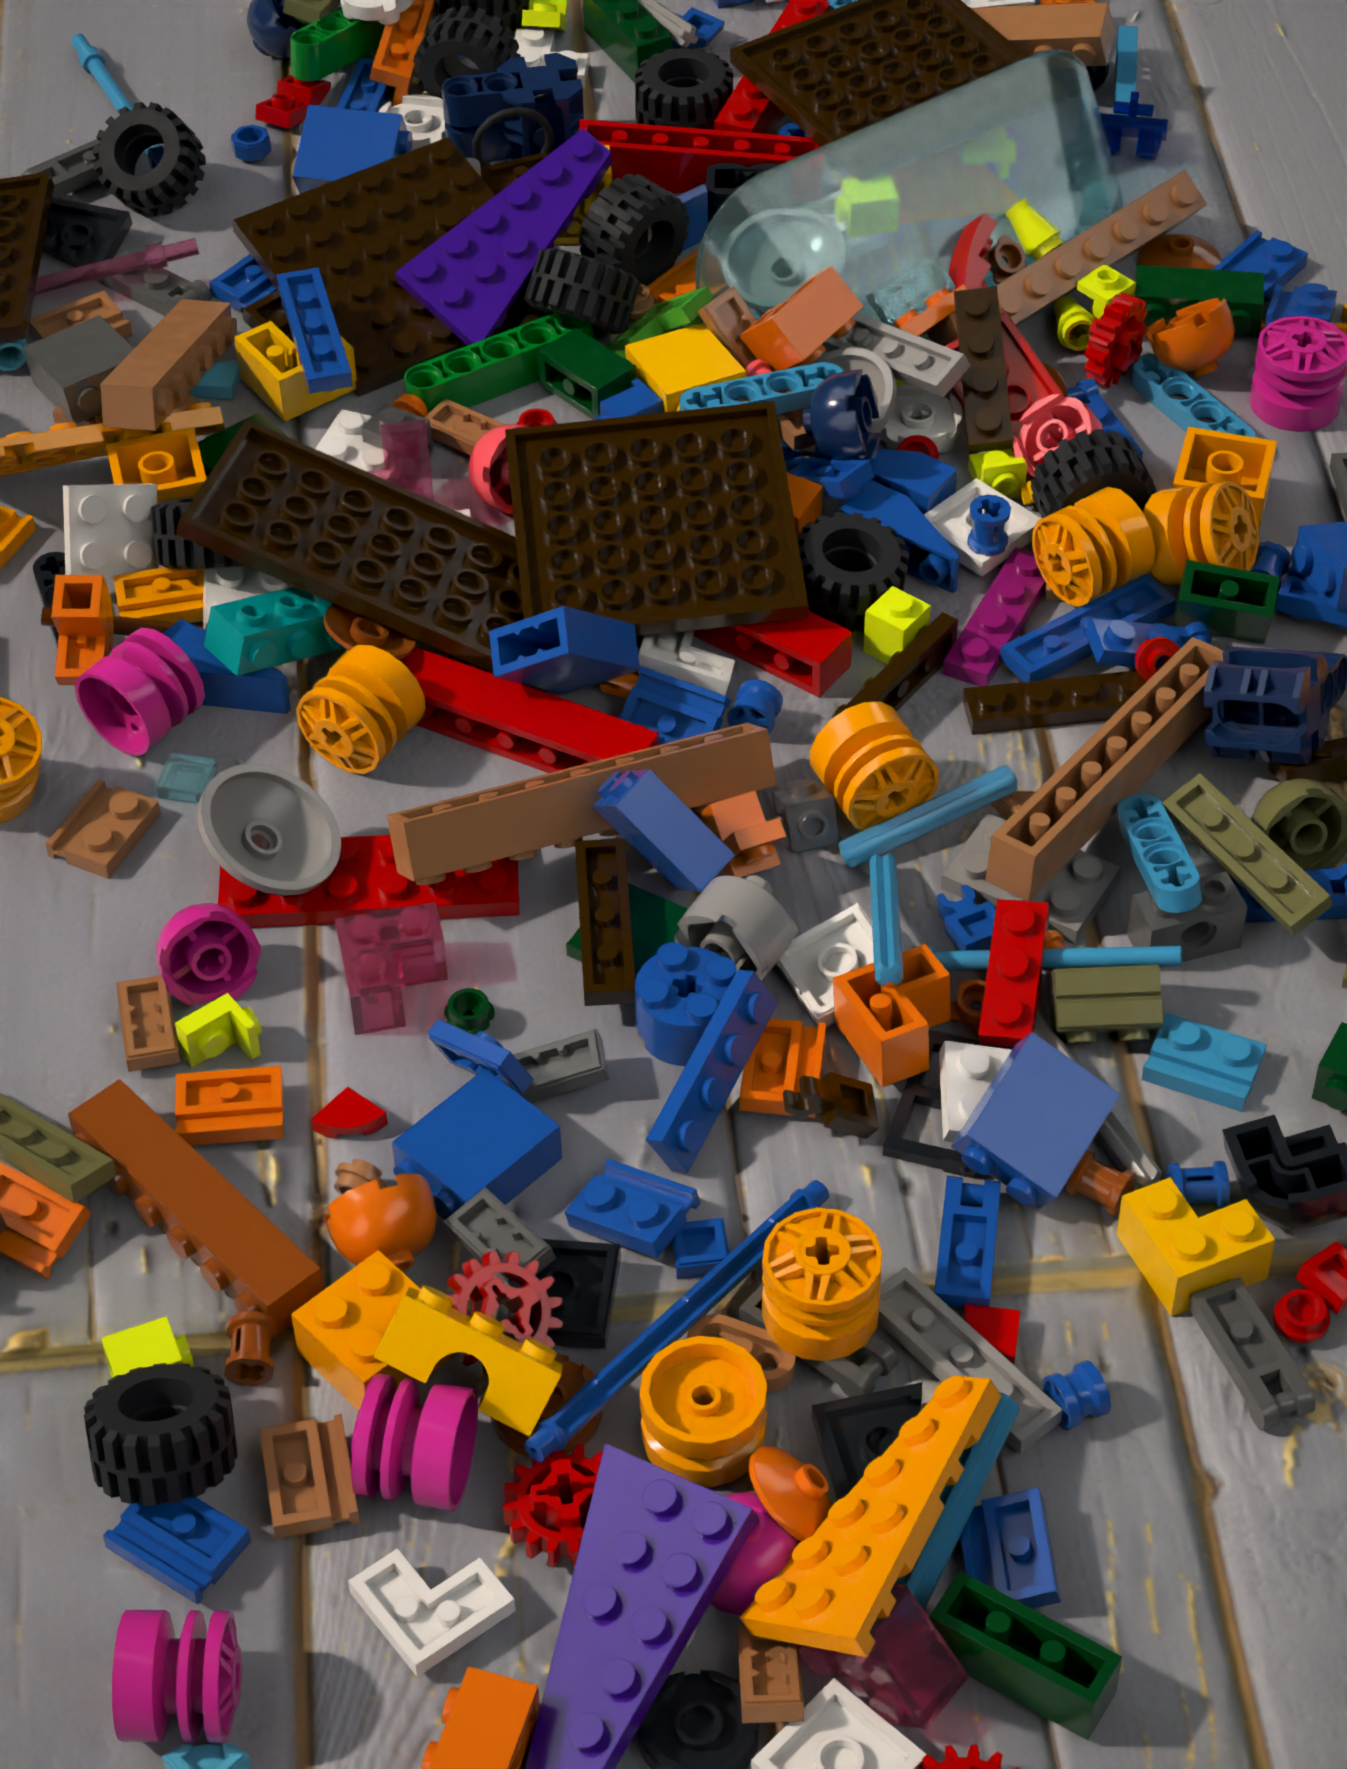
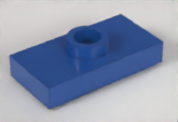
M437 1019L427 1033L429 1039L450 1063L476 1075L482 1070L487 1069L518 1094H524L534 1080L511 1051L504 1049L495 1038L485 1032L479 1031L475 1036Z

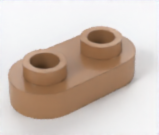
M708 1314L703 1316L688 1330L687 1338L695 1336L724 1338L745 1348L758 1361L761 1367H774L775 1369L762 1370L767 1382V1393L785 1388L794 1378L796 1355L783 1350L769 1336L765 1329L723 1314Z

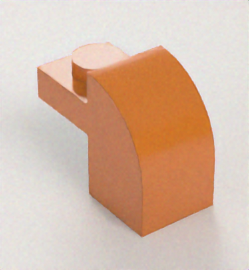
M103 575L55 576L51 618L59 634L55 679L58 685H75L77 678L98 660L108 656V652H111L113 649L114 624L112 602Z
M755 790L709 804L699 814L701 821L735 854L722 869L726 876L742 878L781 865L775 845L786 837L781 819L779 817L770 821L765 820Z

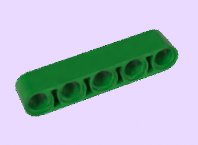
M342 7L293 32L290 36L291 75L302 81H317L378 49L385 25L381 24L378 20L347 19L343 15Z
M556 312L409 368L404 375L405 394H412L420 398L427 406L428 413L445 398L467 408L473 407L540 381L538 350L574 328H578L594 339V325Z

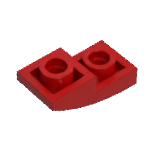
M292 75L278 80L277 94H273L272 98L256 104L255 119L290 129L305 119L308 105H320L330 91L331 82L321 79L317 81H302L294 78Z
M986 213L968 223L958 239L947 278V290L949 293L962 284L967 289L984 288L987 286L983 279L992 265L982 257L988 252L993 243L990 235L997 222Z

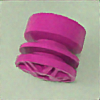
M1307 316L1284 317L1269 323L1260 332L1257 345L1255 370L1249 399L1253 412L1263 422L1282 430L1294 432L1313 431L1329 425L1338 416L1347 370L1346 334L1334 324Z
M142 627L126 637L124 642L115 646L110 656L98 660L81 674L75 684L77 702L85 718L95 731L111 746L125 754L140 756L153 748L168 735L170 727L181 724L187 715L194 713L201 707L205 698L203 681L186 653L164 634L154 629Z
M377 1373L372 1377L366 1389L353 1430L351 1445V1481L353 1492L357 1496L372 1498L380 1488L381 1495L386 1501L395 1502L400 1497L408 1477H411L413 1502L417 1506L454 1512L459 1507L465 1493L475 1451L478 1428L477 1392L473 1388L436 1383L431 1388L423 1407H420L419 1387L415 1379L405 1378L400 1382L397 1389L396 1380L392 1375Z
M125 1610L117 1630L112 1670V1714L117 1740L121 1742H162L167 1734L172 1714H177L181 1737L186 1743H196L201 1733L203 1720L207 1741L210 1743H227L231 1735L235 1711L239 1705L242 1686V1654L238 1644L234 1614L228 1610H215L210 1618L207 1631L204 1614L200 1610H190L186 1616L181 1637L175 1638L171 1615L167 1610Z

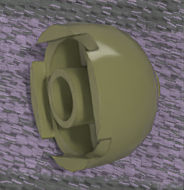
M1309 779L1284 781L1269 789L1258 801L1251 821L1303 870L1334 868L1346 855L1347 803L1339 794L1321 782Z

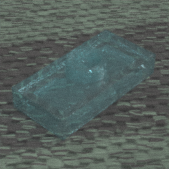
M933 251L865 297L881 322L894 327L892 323L914 308L916 313L925 309L927 305L924 301L942 288L946 287L950 292L956 286Z

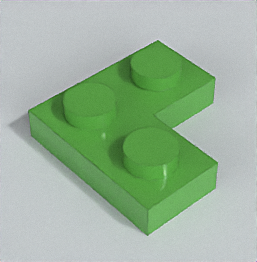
M708 286L657 303L631 324L625 333H621L606 347L622 358H626L625 345L675 331L679 326L686 328L700 323L702 318L697 311L715 298Z

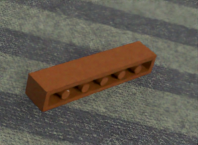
M117 1080L68 1113L73 1136L113 1159L116 1177L106 1183L108 1187L118 1196L124 1193L133 1202L138 1215L144 1223L151 1228L157 1225L166 1234L168 1242L176 1254L184 1260L190 1257L200 1267V1271L209 1286L218 1293L224 1290L234 1300L239 1313L257 1311L271 1316L277 1323L276 1336H278L293 1325L291 1314L324 1290L320 1267L122 1080Z

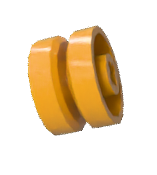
M695 1336L674 1341L654 1355L643 1371L639 1393L640 1411L642 1414L641 1439L650 1462L706 1488L734 1482L749 1471L751 1455L758 1448L765 1446L767 1431V1382L758 1361L745 1348L724 1338Z

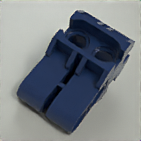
M559 53L544 54L546 66L527 68L524 56L509 58L497 68V72L449 78L442 84L445 137H449L465 158H474L472 141L479 126L489 116L503 109L522 107L533 109L546 117L553 129V146L550 151L556 150L579 132L580 119H584L583 86L581 79L577 80L578 67L576 60ZM506 117L494 123L485 132L481 141V154L486 162L510 161L540 154L545 143V132L541 129L540 123L530 117Z
M1228 646L1223 651V662L1221 660H1214L1209 666L1204 688V707H1212L1213 722L1205 729L1206 747L1212 757L1307 765L1312 759V749L1319 750L1324 744L1329 722V712L1346 690L1347 656L1339 653Z

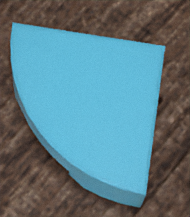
M224 361L214 364L210 371L190 391L191 395L200 398L232 400L240 380L238 362Z
M187 1743L174 1748L162 1756L166 1769H248L252 1766L250 1756L239 1747L230 1743L196 1746Z

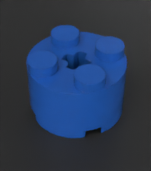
M670 942L660 946L657 954L641 967L635 981L636 1028L638 1036H641L645 1042V1048L652 1056L669 1064L686 1066L736 974V965L730 958L720 956L707 949L685 947L681 943Z

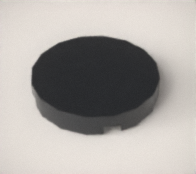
M700 1669V1674L692 1673L685 1675V1671L667 1677L640 1724L637 1735L644 1761L651 1769H747L758 1750L760 1723H742L740 1683L737 1680L717 1671Z

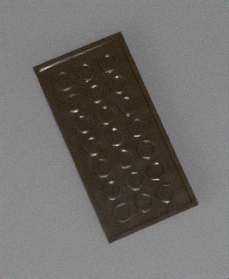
M248 419L244 421L180 518L177 526V535L191 540L197 545L207 547L243 565L255 568L280 579L284 583L296 586L330 603L344 607L492 673L493 664L489 631L524 620L515 536Z

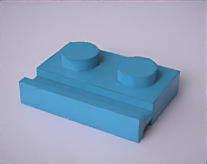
M1167 1013L1163 1020L1162 1028H1160L1151 1048L1150 1056L1143 1066L1141 1080L1243 1112L1246 1099L1250 1095L1265 1058L1267 1044Z

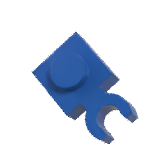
M968 885L961 886V901H949L943 893L937 895L939 915L944 920L945 933L958 950H990L996 911L992 903L987 901L976 905L975 891Z

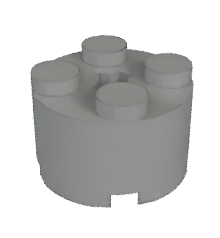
M727 875L716 877L709 882L677 924L679 930L674 936L675 942L681 943L685 947L703 948L713 951L720 956L730 958L736 965V972L737 970L754 971L760 980L763 981L791 944L793 938L798 933V928L795 922L789 918L781 904L772 896V888L763 878L749 875L746 879Z

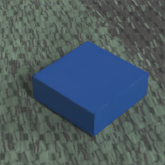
M724 1218L686 1222L671 1240L677 1279L705 1276L730 1253Z

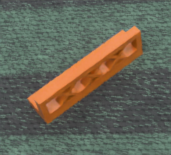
M414 0L408 9L400 13L401 18L394 24L385 25L369 80L396 87L392 107L402 104V97L407 96L414 76L413 69L416 65L413 62L414 55L428 30L435 0Z

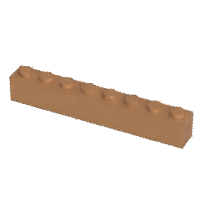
M1186 170L1181 171L996 285L1000 314L1007 312L1016 327L1055 304L1060 298L1077 290V281L1101 265L1114 267L1156 239L1175 229L1207 205L1205 199ZM955 311L927 332L932 342L946 346L958 339Z
M1194 637L1181 647L991 836L985 881L1025 901H1030L1117 812L1119 801L1134 795L1212 715V707H1204V688L1209 666L1214 660H1221L1223 662L1224 650Z
M743 723L388 814L387 820L397 873L414 882L416 881L417 885H430L444 881L446 879L445 873L460 869L465 873L484 871L492 867V861L509 857V860L533 858L538 855L539 848L554 845L555 848L574 847L575 841H583L584 836L599 833L600 836L620 835L593 808L594 804L602 797L597 792L598 789L616 771L624 774L628 770L650 769L693 813L702 812L709 804L754 790L757 797H759L760 790L777 786L768 729L750 723Z

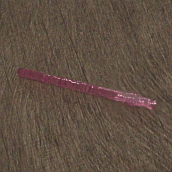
M195 238L164 246L162 242L146 245L144 251L39 276L37 278L35 295L150 267L151 270L168 267V262L199 255L198 244Z

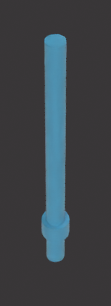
M83 34L74 35L71 39V44L79 54V63L88 74L93 75L116 111L118 112L119 109L125 106L129 110H133V106L105 67V59L96 47L91 46Z
M928 946L947 971H986L988 968L990 950L936 951L934 946ZM1182 946L1045 949L1042 969L1141 965L1182 967Z

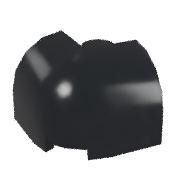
M1274 1114L1222 1129L1224 1147L1240 1189L1261 1220L1288 1230L1311 1228L1347 1217L1346 1142L1338 1144L1330 1124L1284 1137Z

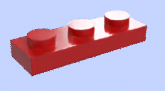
M997 899L978 1033L980 1045L1014 1048L1031 1032L1034 1033L1050 915L1048 902Z

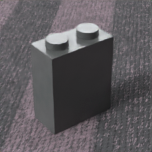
M100 315L23 346L34 385L56 407L58 406L70 422H76V424L102 413L100 384L134 349Z

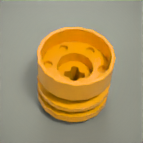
M1224 481L1215 485L1203 484L1195 489L1190 487L1164 489L1152 494L1146 503L1143 513L1151 528L1155 544V560L1151 572L1161 584L1169 586L1180 585L1186 560L1246 571L1251 570L1255 563L1259 546L1258 522L1252 501L1239 483Z
M1106 487L1077 501L1074 506L1069 505L1038 520L1033 529L1032 547L1034 556L1045 582L1056 596L1072 606H1083L1111 592L1113 588L1121 587L1149 573L1154 564L1155 544L1151 528L1144 513L1130 496L1117 488Z
M356 645L347 650L329 669L327 676L318 680L314 684L313 689L300 699L296 708L297 721L305 739L324 759L349 773L366 774L375 770L382 762L384 756L393 750L396 742L403 739L421 720L426 710L425 696L413 674L390 653L371 645Z
M0 697V823L15 819L30 806L37 792L42 754V732L34 716L19 703Z
M864 702L845 709L823 727L817 734L810 749V765L828 792L834 796L837 804L846 814L854 828L860 831L866 830L930 800L938 786L939 770L934 761L924 751L920 742L913 737L909 728L894 708L883 702Z
M816 1207L794 1212L777 1223L766 1238L762 1258V1318L769 1336L783 1350L802 1359L830 1361L847 1357L866 1345L877 1329L882 1250L876 1234L860 1218L842 1210Z

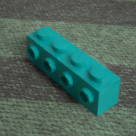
M296 586L211 606L204 647L236 676L345 648L330 636L324 626L326 610L333 603Z

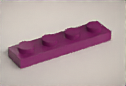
M1017 547L1014 548L943 662V675L979 687L989 685L1002 663L1000 661L1001 646L1018 637L1045 593L1046 582L1036 564L1034 552Z

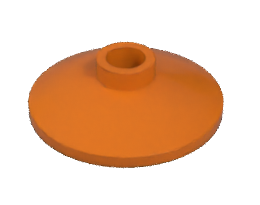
M762 1446L751 1455L749 1460L750 1479L765 1509L779 1526L796 1540L802 1542L812 1537L816 1529L828 1517V1512L833 1505L827 1493L829 1490L828 1482L822 1472L814 1465L804 1464L789 1452L776 1446Z

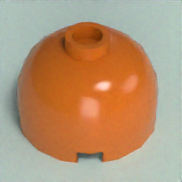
M1219 298L1202 301L1176 311L1177 317L1170 320L1168 325H1166L1164 318L1147 328L1145 332L1146 338L1158 360L1162 364L1183 372L1193 371L1195 377L1208 374L1219 367L1217 360L1227 354L1234 341L1235 332L1232 314L1227 301L1223 299L1220 302Z
M420 1174L395 1175L398 1185L383 1189L380 1188L379 1182L376 1179L355 1187L333 1200L327 1207L330 1215L324 1214V1220L337 1251L349 1263L355 1266L379 1250L402 1272L415 1265L414 1257L427 1248L435 1234L437 1213L434 1197L427 1178Z

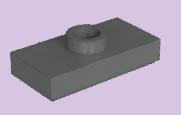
M597 1029L513 1054L534 1079L524 1094L519 1093L530 1103L609 1080L603 1040Z
M486 1187L443 1221L448 1232L481 1263L482 1255L489 1251L496 1250L500 1262H502L505 1254L517 1251L519 1253V1266L523 1267L532 1260L539 1262L537 1272L535 1273L537 1275L556 1259L552 1248ZM495 1276L496 1278L500 1277L504 1285L515 1288L521 1287L509 1278Z

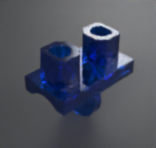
M1132 91L1130 102L1114 101L1113 113L1128 114V116L1096 113L1094 129L1095 134H1098L1099 154L1120 155L1122 137L1138 138L1135 157L1156 160L1162 141L1167 139L1168 120L1137 117V115L1153 117L1154 105L1140 104V92Z

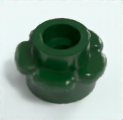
M465 988L456 991L450 996L448 1004L444 1009V1017L448 1020V1024L470 1034L477 1035L479 1031L484 1032L490 1027L489 1021L494 1019L495 1009L482 991L474 988Z

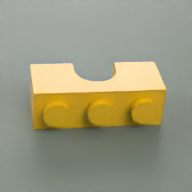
M423 1285L421 1290L418 1291L409 1286L374 1354V1358L426 1384L434 1366L446 1355L457 1352L473 1355L485 1366L489 1378V1383L480 1398L478 1411L530 1437L562 1375L563 1364L554 1360L557 1353L537 1340L526 1338L524 1344L504 1335L503 1332L506 1327L486 1314L475 1311L471 1318L451 1308L454 1300L433 1287Z

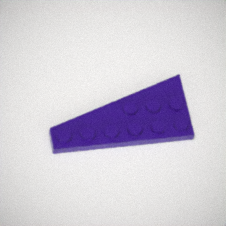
M583 128L396 271L397 283L467 346L489 338L496 327L500 328L508 317L507 311L517 296H522L528 288L539 250L555 248V240L563 229H568L574 220L573 214L582 200L589 198L612 164L611 151Z
M605 1443L525 1769L616 1768L758 1521V1517L752 1508Z

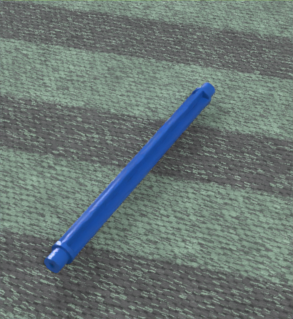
M813 1180L805 1188L795 1190L790 1195L788 1201L554 1414L548 1419L542 1420L537 1425V1432L524 1443L528 1455L537 1462H543L554 1451L559 1452L563 1450L567 1442L643 1373L656 1353L681 1338L762 1263L765 1240L777 1223L794 1212L819 1208L828 1200L829 1192L826 1186L817 1180Z

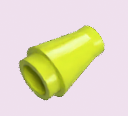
M1022 199L1005 213L1027 258L1032 257L1034 261H1037L1064 244L1059 237L1061 231L1030 206L1026 199Z
M1062 297L1054 306L1058 339L1066 348L1075 351L1085 350L1090 336L1088 331L1095 316L1082 307L1074 297Z

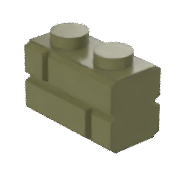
M1159 965L1054 969L1049 973L1051 1028L1056 1035H1066V1044L1097 1043V1034L1118 1033V1042H1142L1150 1040L1149 1032L1162 1028L1163 1013L1160 996Z

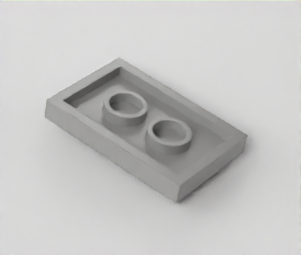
M987 812L942 874L941 889L962 897L961 886L968 885L975 891L976 904L990 901L995 908L997 899L1025 901L985 881L991 836L1007 820ZM1079 850L1030 901L1048 902L1050 911L1048 929L1057 930L1065 941L1076 945L1118 883L1121 867Z

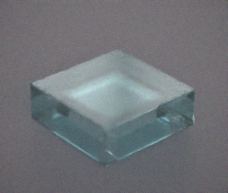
M170 752L155 786L157 798L199 804L203 791L218 773L217 760Z

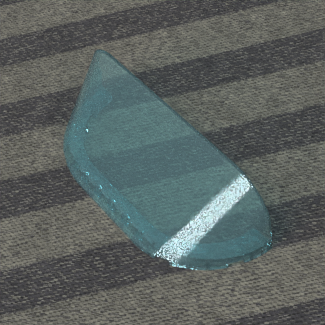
M1057 49L1041 51L754 176L729 196L709 223L697 255L696 289L708 286L714 298H716L729 288L735 286L756 320H758L769 309L788 299L813 275L832 265L864 306L857 313L894 327L892 323L914 308L917 314L926 310L928 307L924 301L942 288H947L949 267L958 239L965 226L983 213H986L997 222L990 235V238L993 240L990 248L997 245V240L1002 236L1010 237L1021 246L1013 226L1005 213L1022 199H1026L1030 206L1061 231L1059 237L1065 244L1123 208L1120 184L1086 66L1077 56L1070 52ZM1025 254L1027 266L1035 262L1032 257L1027 258ZM1001 257V262L1006 264L1004 258ZM990 270L983 279L987 283L986 287L998 285L993 281V273ZM927 334L921 337L931 341Z

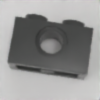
M1227 871L1201 877L1202 901L1199 906L1186 912L1171 913L1160 910L1149 890L1132 894L1127 936L1133 947L1182 946V962L1241 947L1247 905Z

